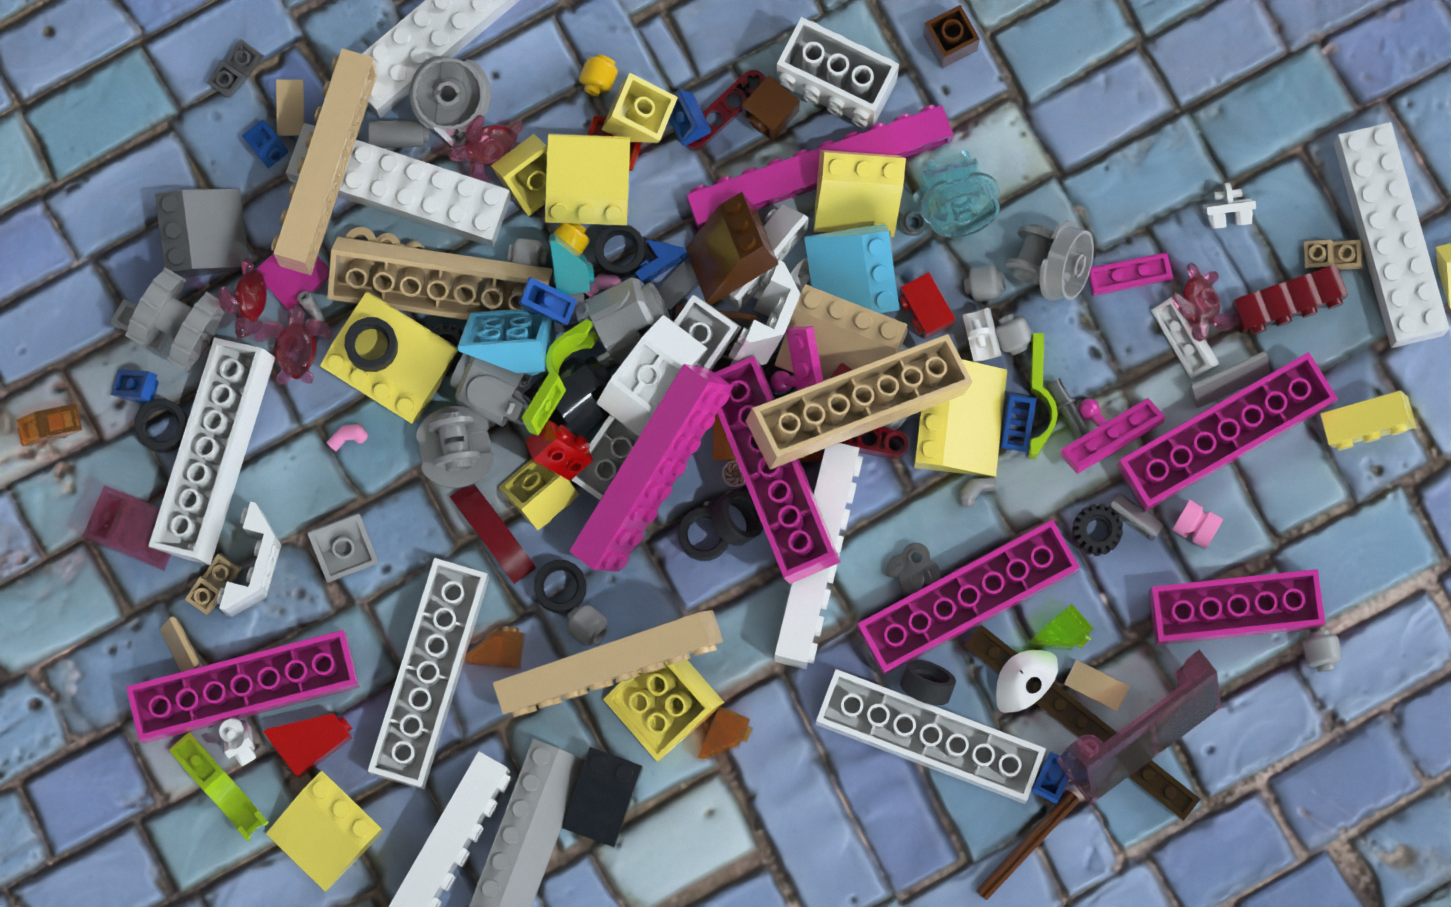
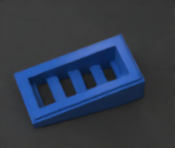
M1009 393L1001 448L1028 452L1037 397ZM1013 403L1028 404L1030 407L1029 410L1015 408ZM1012 413L1026 415L1028 419L1027 421L1013 419L1011 415ZM1010 424L1026 427V432L1009 429ZM1008 435L1023 437L1024 443L1009 441Z

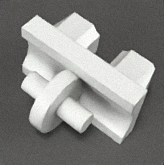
M1230 182L1224 183L1223 191L1214 192V199H1224L1225 202L1202 204L1203 213L1208 215L1210 227L1213 229L1227 227L1225 213L1235 212L1236 225L1252 224V209H1256V201H1252L1251 198L1233 200V198L1242 197V190H1232Z
M990 308L962 315L973 361L978 363L1002 356Z
M227 718L221 722L219 734L224 740V752L228 759L235 756L241 766L256 758V754L253 751L255 745L252 739V728L248 722L242 725L236 718Z

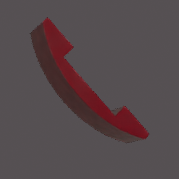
M475 484L460 488L449 496L513 584H516L536 569L521 545Z

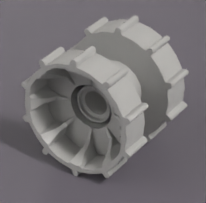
M164 268L153 279L144 295L140 298L129 320L125 336L147 348L158 337L160 331L174 339L167 360L189 372L190 368L199 361L201 355L213 340L223 320L228 304L206 292L195 303L194 307L191 308L179 301L186 279Z

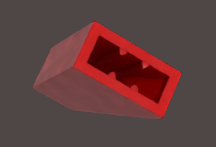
M334 713L268 728L263 732L299 779L353 739L349 733L353 729L344 716L338 719Z

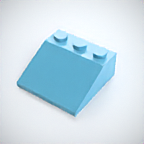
M885 224L804 237L811 287L878 313L900 310L889 231Z
M525 309L471 312L458 344V351L515 373L537 375L545 372L546 355L549 347L556 339L554 321L540 314L531 315Z

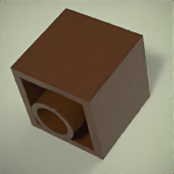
M961 5L924 24L923 36L942 69L978 50L980 38Z
M769 75L742 104V116L747 119L748 123L755 130L774 141L799 113L800 101Z

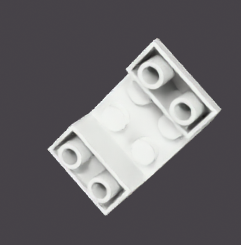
M780 260L778 261L779 265L775 266L774 270L770 269L766 272L762 283L759 284L754 294V298L758 299L754 310L769 317L766 325L754 320L749 329L743 328L737 343L735 342L728 356L733 359L731 365L751 356H755L761 365L767 364L787 329L800 297V292L785 263Z
M663 315L645 333L615 372L596 404L640 436L683 364L695 366L708 348Z
M251 501L249 507L243 509L240 523L244 524L243 529L250 537L260 539L257 541L254 550V556H257L255 566H251L247 574L246 582L250 583L249 587L227 582L225 588L221 587L217 604H220L219 609L229 617H234L267 597L281 549V543L264 513L256 503Z

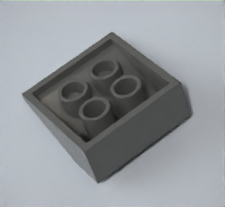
M240 189L179 190L155 194L164 268L169 269L182 278L251 268Z

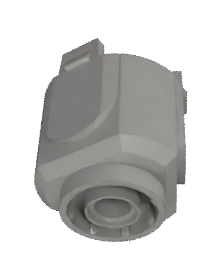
M636 278L625 280L587 299L586 303L575 308L579 323L586 319L592 320V330L598 333L599 338L597 340L599 344L603 343L607 350L606 353L597 357L598 362L605 369L623 363L640 339L663 315L671 320L668 309L654 284L650 282L644 285L641 280Z
M464 353L452 375L450 386L457 389L455 397L459 405L502 427L509 420L522 425V416L528 408V405L522 400L523 393L527 390L533 375L515 373ZM541 372L539 375L544 376L547 372Z

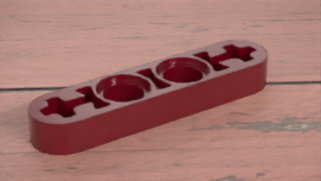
M758 70L747 71L702 112L705 119L711 113H718L722 117V122L717 126L708 124L711 128V133L700 138V142L694 141L686 145V148L693 151L702 149L742 112V104L748 99L738 87L741 86L742 90H745L748 87L749 78L751 80L759 79L758 86H760L765 80L764 75ZM754 86L749 88L747 95L750 97L757 88ZM730 95H738L742 102L740 106L731 108L727 105L726 99Z

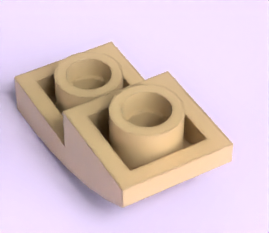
M276 79V135L299 136L304 124L303 79Z
M1330 239L1304 242L1305 269L1320 270L1333 265H1337L1339 270L1363 268L1361 240L1333 242Z
M222 553L217 554L205 574L199 577L185 600L204 614L209 615L217 605V598L221 587L225 588L227 582L234 583L243 568Z
M1078 660L1075 661L1064 685L1116 711L1119 710L1130 686Z

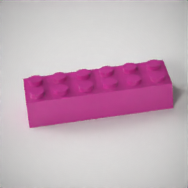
M1318 569L1153 586L1148 591L1155 646L1320 629L1325 625Z

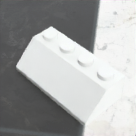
M783 204L778 210L773 208L764 220L767 222L764 229L777 261H782L808 229V217ZM766 272L721 299L739 312L755 294Z

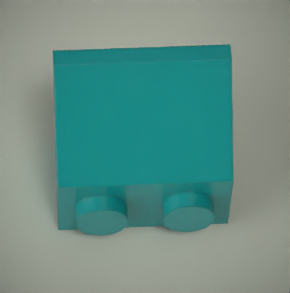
M551 234L550 246L556 289L567 295L590 292V284H595L592 264H587L584 255L568 245L556 234Z

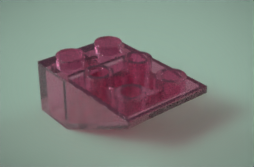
M104 485L83 537L88 542L165 571L171 554L149 547L160 508Z

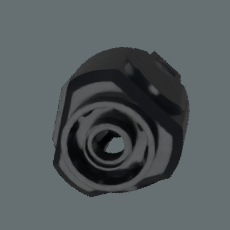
M592 355L585 361L575 357L563 361L559 367L558 375L566 391L548 419L558 426H565L570 433L577 437L579 435L584 437L610 415L596 403L612 376ZM549 372L523 393L526 399L529 401L533 400Z

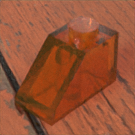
M504 626L502 631H494L465 656V662L467 665L522 669L525 635L523 632H519L517 627Z
M719 706L698 756V761L706 762L740 748L742 741L747 743L753 727L749 726L750 719Z

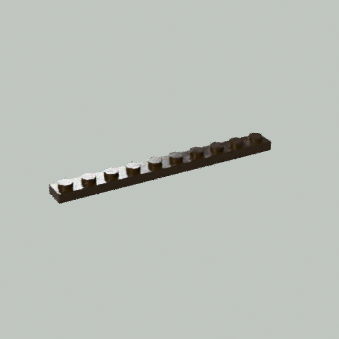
M983 625L979 626L964 645L967 651L998 675L1007 661L1018 654ZM1031 677L1026 683V690L1029 693H1036L1041 688V680L1038 677ZM1053 682L1047 692L1034 703L1182 822L1201 800L1056 683Z

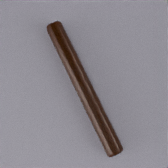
M1068 791L977 888V893L983 899L988 900L1076 806L1079 802L1078 797L1071 791Z

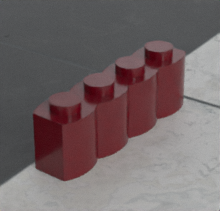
M1333 265L1236 298L1232 302V306L1243 334L1250 332L1251 336L1265 332L1268 325L1276 323L1277 327L1289 324L1294 316L1302 315V318H1307L1317 314L1318 308L1327 306L1328 309H1334L1344 304L1343 300L1346 299L1348 293L1337 265Z

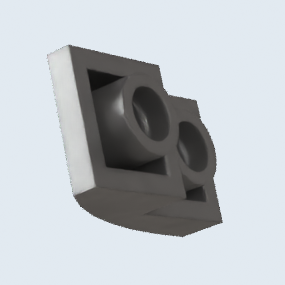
M240 39L226 61H221L207 83L226 97L231 98L255 70L264 55Z

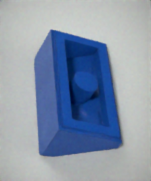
M678 89L674 94L678 98L669 121L681 145L686 146L709 134L711 128L694 95Z

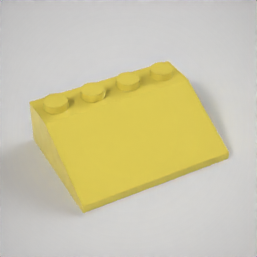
M366 292L331 344L320 367L412 424L422 418L458 353V347L373 294ZM366 317H377L386 321L394 329L398 341V353L394 361L386 369L377 372H365L355 367L349 360L344 346L345 335L349 327L357 320ZM376 329L363 331L355 341L356 352L366 360H376L383 356L387 350L388 341L386 336Z
M962 360L973 382L964 395L920 412L914 468L996 478L1007 369Z

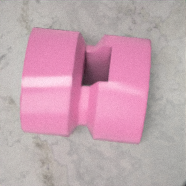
M1189 499L1172 531L1184 538L1190 535L1193 543L1206 549L1221 525L1223 518L1211 511L1204 513L1203 506Z

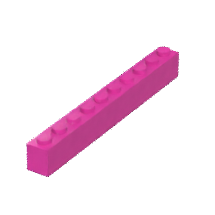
M929 105L920 109L918 114L912 116L903 114L896 117L892 123L872 125L867 132L861 134L858 131L849 133L843 137L844 140L835 143L832 140L823 142L818 145V149L809 152L807 149L800 150L794 153L792 158L784 161L782 158L772 160L767 163V167L758 170L756 167L746 169L741 173V176L731 178V176L723 177L710 187L706 188L705 185L697 186L690 190V194H687V202L696 227L699 231L720 204L740 192H743L756 210L816 190L820 150L899 155L907 158L950 143L953 139V132L943 106L935 107V105Z

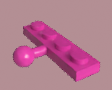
M796 326L786 329L794 376H790L785 371L775 372L770 379L772 389L783 393L788 391L790 387H796L797 391L823 382L813 326Z
M1147 398L1107 422L1100 414L1099 404L1093 399H1085L1079 404L1078 412L1084 420H1092L1098 428L1062 448L1060 456L1078 474L1164 423L1165 416Z

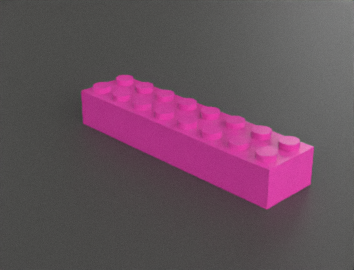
M1310 352L1121 458L1116 466L1143 511L1146 512L1327 409L1338 398Z
M751 356L715 372V374L733 386L729 392L728 401L719 408L717 413L784 579L789 584H792L841 563L800 460L796 459L769 469L746 423L752 408L775 400L761 364L755 356Z
M683 364L569 552L593 570L619 572L627 565L633 548L643 539L644 530L656 518L658 514L657 509L660 504L671 494V486L676 478L685 471L686 462L691 454L699 448L701 444L700 439L703 434L714 424L715 415L719 408L728 401L729 392L733 387L731 384L708 368Z
M1052 519L859 622L857 630L882 676H885L1078 572L1080 567Z
M344 630L126 686L138 740L143 744L221 724L227 718L241 719L360 688L348 636Z

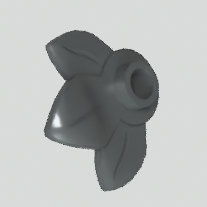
M930 186L918 189L913 195L904 189L902 190L899 214L901 215L900 227L909 236H918L925 229H936L941 226L947 217L948 210L941 207H933L934 199ZM910 218L916 220L915 228L909 225Z
M911 543L905 547L903 554L893 556L889 560L886 567V576L892 578L899 577L900 588L904 595L908 597L919 591L923 584L929 586L940 580V569L930 559L929 550L925 545ZM914 552H919L922 555L921 559L917 562L911 559Z

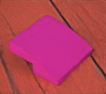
M274 254L268 257L256 269L260 270L267 287L288 311L291 309L295 310L300 305L297 298L301 292L308 291L310 294L316 292L329 279L330 268L319 256L317 257L312 275H307L280 267Z

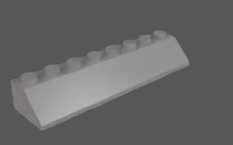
M535 739L532 740L469 907H532L566 818L585 760Z

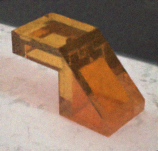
M77 404L36 411L16 420L22 446H32L47 438H66L82 430Z

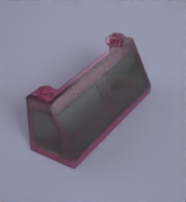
M1200 649L1188 657L1183 666L1174 673L1176 678H1178V684L1171 694L1105 743H1102L1096 736L1084 735L1069 745L1056 760L1090 805L1221 708L1217 671Z

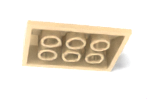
M806 284L788 328L813 326L823 381L828 380L841 363L854 370L899 353L908 332L906 323ZM785 334L775 367L794 374L787 335Z

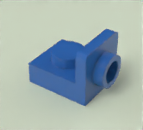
M263 119L242 135L246 143L260 157L267 168L273 166L289 152L280 138Z

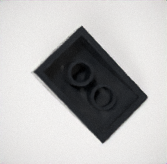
M590 747L562 829L615 848L643 772V766Z

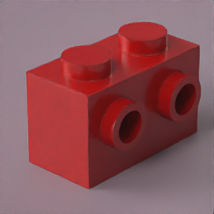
M929 272L900 287L898 301L904 311L909 310L913 317L911 324L917 335L922 334L926 340L954 325L955 317Z
M550 420L546 422L538 436L533 434L526 440L531 457L535 462L569 481L593 461L589 451L590 445L584 437L580 435L577 437L570 433L565 426H558Z

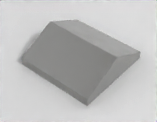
M360 513L307 532L327 583L379 563Z

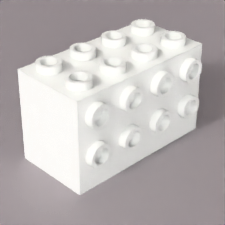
M801 17L777 63L776 81L790 93L795 91L803 95V99L814 105L820 103L828 107L827 110L830 113L839 117L843 114L851 118L852 123L866 128L876 124L897 82L899 64L890 58L869 50L865 46L846 39L840 34L823 28L815 22Z

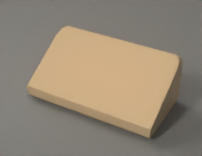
M174 616L169 618L160 628V632L180 671L184 672L202 667L180 621Z

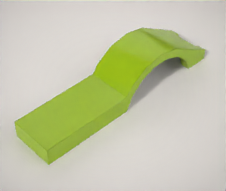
M584 320L559 336L549 347L546 355V368L549 374L522 416V420L529 433L537 436L540 434L566 391L558 375L559 367L564 359L580 349L592 348L599 338L598 333L593 331L589 333L593 326L592 321Z
M1033 333L1031 341L1030 393L1038 396L1046 404L1050 414L1049 427L1041 436L1031 439L1029 459L1037 458L1052 434L1058 416L1055 400L1049 391L1043 388L1044 333Z
M190 731L169 749V752L223 811L246 841L252 838L250 835L262 824L266 826L269 823Z

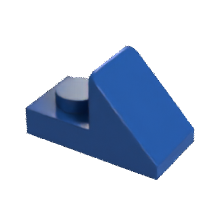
M646 240L647 247L655 260L648 259L641 263L637 268L638 271L635 272L636 279L641 280L643 284L646 281L651 282L687 258V251L684 247Z
M528 277L518 303L531 315L540 314L565 326L570 321L577 299L532 277Z
M118 369L110 395L144 405L154 400L159 381L156 380L157 374L149 371Z
M1050 751L1031 791L1057 804L1075 763Z

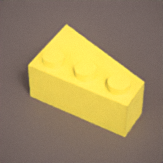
M1401 390L1320 413L1328 444L1333 448L1337 447V450L1351 448L1354 446L1353 443L1373 442L1379 440L1381 436L1397 435L1417 428L1409 398Z

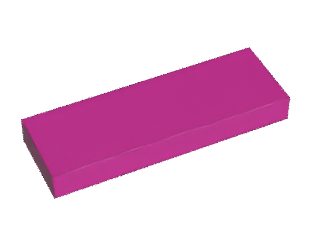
M1165 252L1091 267L1088 279L1092 296L1171 281L1173 280L1168 254Z

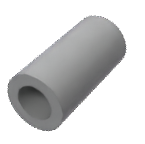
M419 120L369 121V144L380 148L425 147V142H430V128L425 127Z

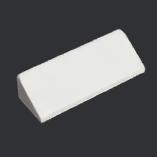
M1179 295L1172 296L1151 309L1191 380L1220 365L1205 338L1201 340L1204 336L1200 329L1192 325L1187 318L1182 299Z

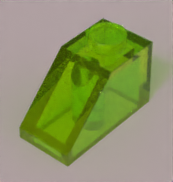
M1071 604L1036 634L1028 644L1032 648L1072 650L1077 645L1081 649L1092 639L1089 634L1094 628Z

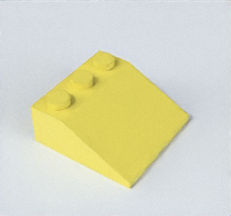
M548 134L545 222L627 225L630 137Z
M820 150L813 231L830 233L885 224L888 231H891V237H894L904 184L906 158L899 155Z
M688 660L668 665L666 661L664 662L665 668L642 674L640 670L638 671L639 677L621 681L603 699L657 762L707 720L724 703L721 697Z
M321 770L299 793L266 834L326 892L384 833V830Z

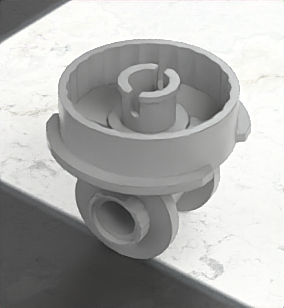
M433 56L417 69L412 78L409 89L410 104L417 119L427 128L458 129L460 132H468L476 127L487 114L491 102L490 82L484 70L475 61L467 59L464 62L454 58Z
M1069 220L1061 222L1054 231L1039 224L1020 226L1017 234L1024 239L1022 250L1017 259H1007L1006 268L1012 271L1013 277L1029 284H1036L1037 281L1040 282L1041 293L1046 300L1056 301L1059 298L1075 299L1087 282L1093 262L1094 243L1091 233L1078 229L1076 223Z
M460 406L439 409L425 418L416 432L423 474L432 482L447 488H463L481 480L494 463V454L491 452V441L487 432L489 429L487 420L473 411Z

